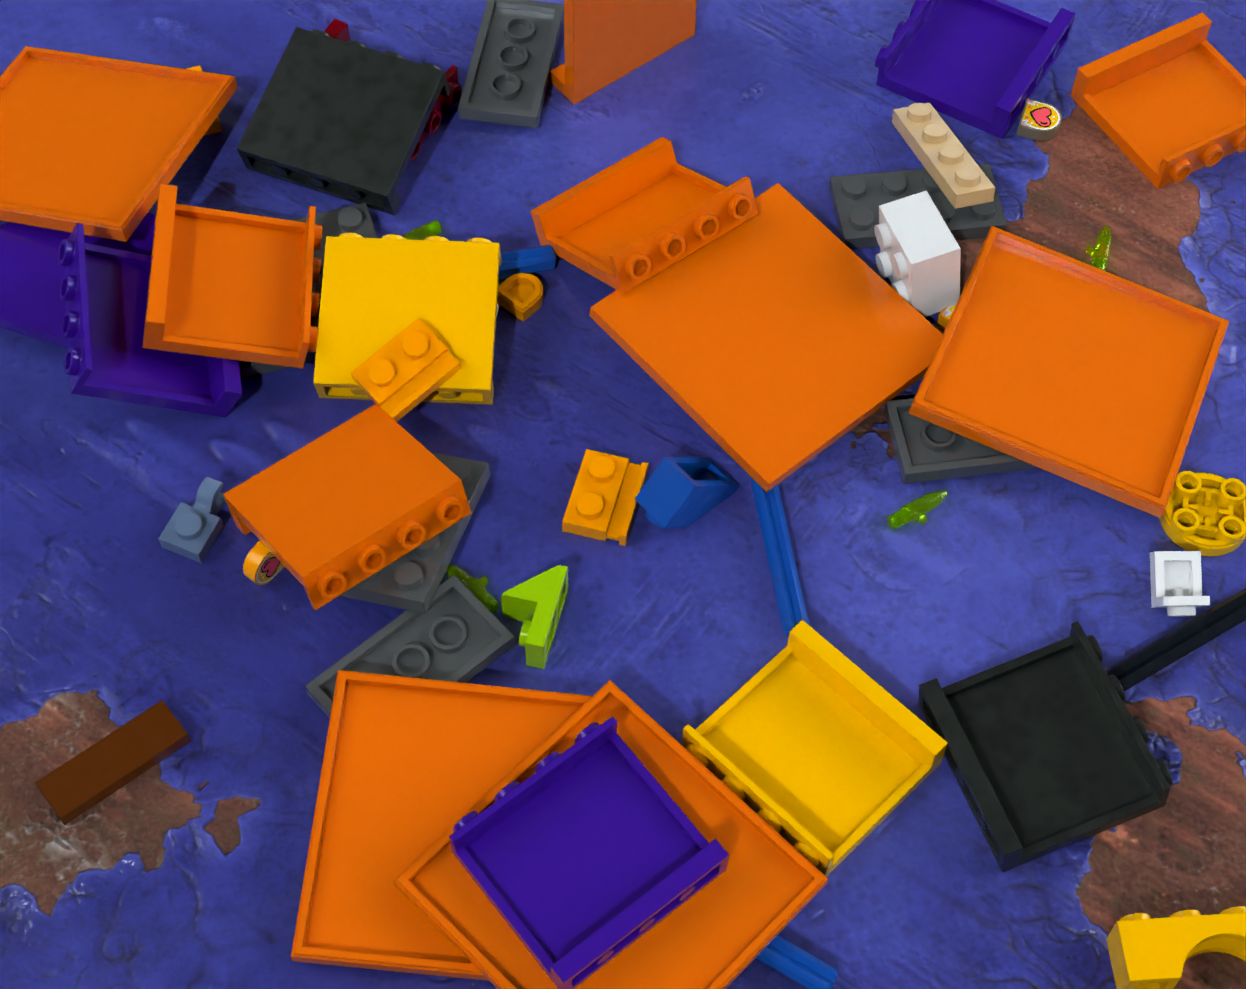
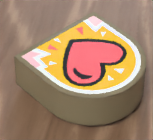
M1027 98L1016 135L1038 141L1050 140L1059 132L1062 115L1052 104Z

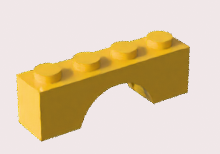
M1231 907L1221 911L1220 914L1201 915L1198 910H1183L1173 913L1167 918L1151 919L1150 915L1146 913H1134L1120 918L1106 938L1116 989H1174L1182 978L1185 961L1205 952L1227 953L1246 962V907Z

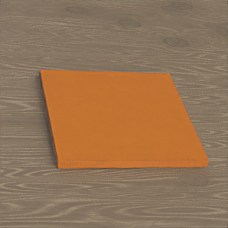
M25 46L0 76V220L71 233L76 223L83 224L84 235L127 242L157 201L160 183H170L238 89L235 76Z
M779 183L755 198L758 215L623 294L615 290L591 306L589 314L766 492L770 491L884 406L886 401L892 400L923 377L943 335Z
M991 226L908 413L1161 518L1166 510L1229 321Z
M338 670L291 951L292 961L489 981L395 887L393 880L592 696Z
M609 680L464 816L473 811H477L480 814L495 803V796L505 786L514 781H518L521 784L536 773V766L546 756L556 751L561 755L575 744L576 737L583 729L595 722L601 725L613 716L617 721V734L708 843L710 844L716 839L729 854L726 871L574 989H726L827 885L828 878ZM458 821L393 880L395 887L497 989H558L452 853L449 836L454 833L453 828Z

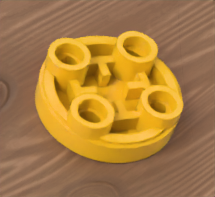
M1180 472L1176 477L1166 510L1161 518H1159L1161 526L1167 536L1186 551H1201V556L1228 554L1236 550L1246 539V486L1239 479L1235 478L1226 479L1211 473Z

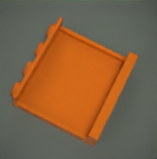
M564 0L565 63L550 71V82L574 105L694 36L697 0Z
M1203 12L1079 67L1070 96L1157 189L1172 182H1181L1191 173L1203 167H1212L1222 158L1235 152L1241 153L1246 150V79L1206 40L1212 21Z
M661 137L536 207L530 213L541 246H552L557 256L624 294L758 215L750 177L745 176L726 187L678 164L672 141Z
M160 183L142 348L303 369L307 352H315L318 337V326H310L311 317H317L320 295L319 292L312 291V283H318L321 269V258L314 257V250L320 249L322 239V225L315 224L316 206H309L306 222L176 203L178 186Z
M374 404L223 494L236 527L244 535L252 532L304 586L311 606L315 611L472 513L462 480L377 404Z

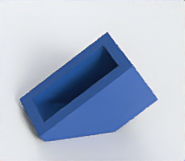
M664 457L635 497V500L646 510L645 516L657 527L662 529L688 528L734 494L739 485L710 457Z

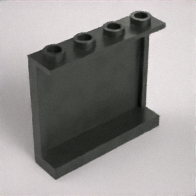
M296 27L237 147V151L248 170L356 204L366 203L369 208L395 215L401 202L396 189L439 95L445 97L450 95L445 72L428 62L419 64L406 60L399 54L391 51L382 53L369 49L358 41L349 40L345 42L332 38L321 30L313 29L309 31Z
M1078 621L1071 624L1070 637L943 688H941L937 678L919 685V706L930 728L948 742L944 756L1002 873L1166 806L1171 789L1170 786L1173 784L1170 771L1161 758L1155 759L1147 746L1149 738L1141 719L1138 716L1131 717L1123 703L1126 697L1120 681L1115 675L1108 676L1101 663L1103 655L1097 640L1091 634L1086 636Z

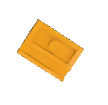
M418 317L353 370L351 376L375 404L398 422L462 369L461 362L452 356L447 347Z
M586 449L562 520V531L605 542L608 538L619 541V545L626 546L639 504L635 497L645 485L649 463L634 464L629 462V458Z

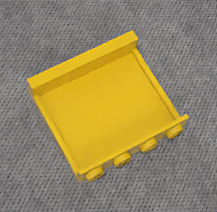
M342 233L338 237L326 236L313 384L319 398L371 400L352 379L351 372L419 317L447 347L452 356L461 362L462 369L422 402L493 405L494 386L492 376L499 266L502 264L500 243H492L485 238H471L467 242L449 241L441 236H429L424 240H411L395 234L384 235L381 238H363V236L356 233Z
M803 620L789 631L787 646L699 727L694 729L687 724L683 728L682 746L826 877L941 764L948 742Z

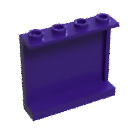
M916 0L912 6L909 19L898 24L892 42L889 46L883 45L876 57L875 67L879 68L876 85L917 103H931L934 109L940 113L1004 139L1023 111L1026 99L1032 97L1067 44L1076 13L1061 8L1050 23L997 0Z
M147 213L127 242L84 235V243L152 256L156 215ZM6 222L0 226V328L68 348V338L62 336V321L66 312V301H61L60 286L64 276V266L58 264V251L61 241L68 239L71 232Z
M76 223L70 237L61 241L58 251V264L64 266V276L60 286L61 301H66V312L62 321V336L68 338V349L64 358V373L70 375L71 394L226 417L242 395L239 360L142 348L152 256L84 243L83 224Z
M613 716L601 725L595 722L587 726L578 734L573 746L561 755L556 751L546 756L536 766L535 774L521 784L518 781H514L505 786L495 796L494 804L480 814L477 811H473L464 816L454 826V833L449 836L454 856L558 989L576 988L726 871L729 854L716 839L710 844L617 734V721Z

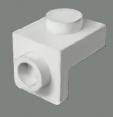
M1201 551L1150 552L1151 608H1167V616L1179 617L1196 616L1197 607L1210 606V596H1202Z

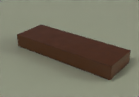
M161 700L35 783L59 819L66 825L191 741L188 733L163 700Z

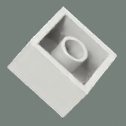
M927 190L880 205L879 224L874 227L875 236L880 246V253L875 255L880 275L883 278L888 277L892 283L891 287L924 317L939 313L946 307L956 305L960 297L961 248Z

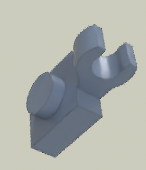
M206 477L199 486L194 506L192 507L182 502L179 504L158 538L162 548L199 563L203 562L224 528L221 518L216 516L226 503L223 496L224 493L220 492L224 486L222 482Z

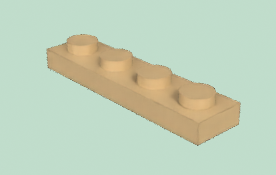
M913 103L908 107L893 109L892 124L955 209L994 201L995 186L931 103Z

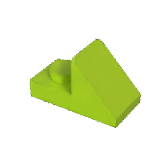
M557 565L505 591L501 595L502 615L506 618L523 622L519 646L525 647L527 666L545 669L568 593L567 566Z

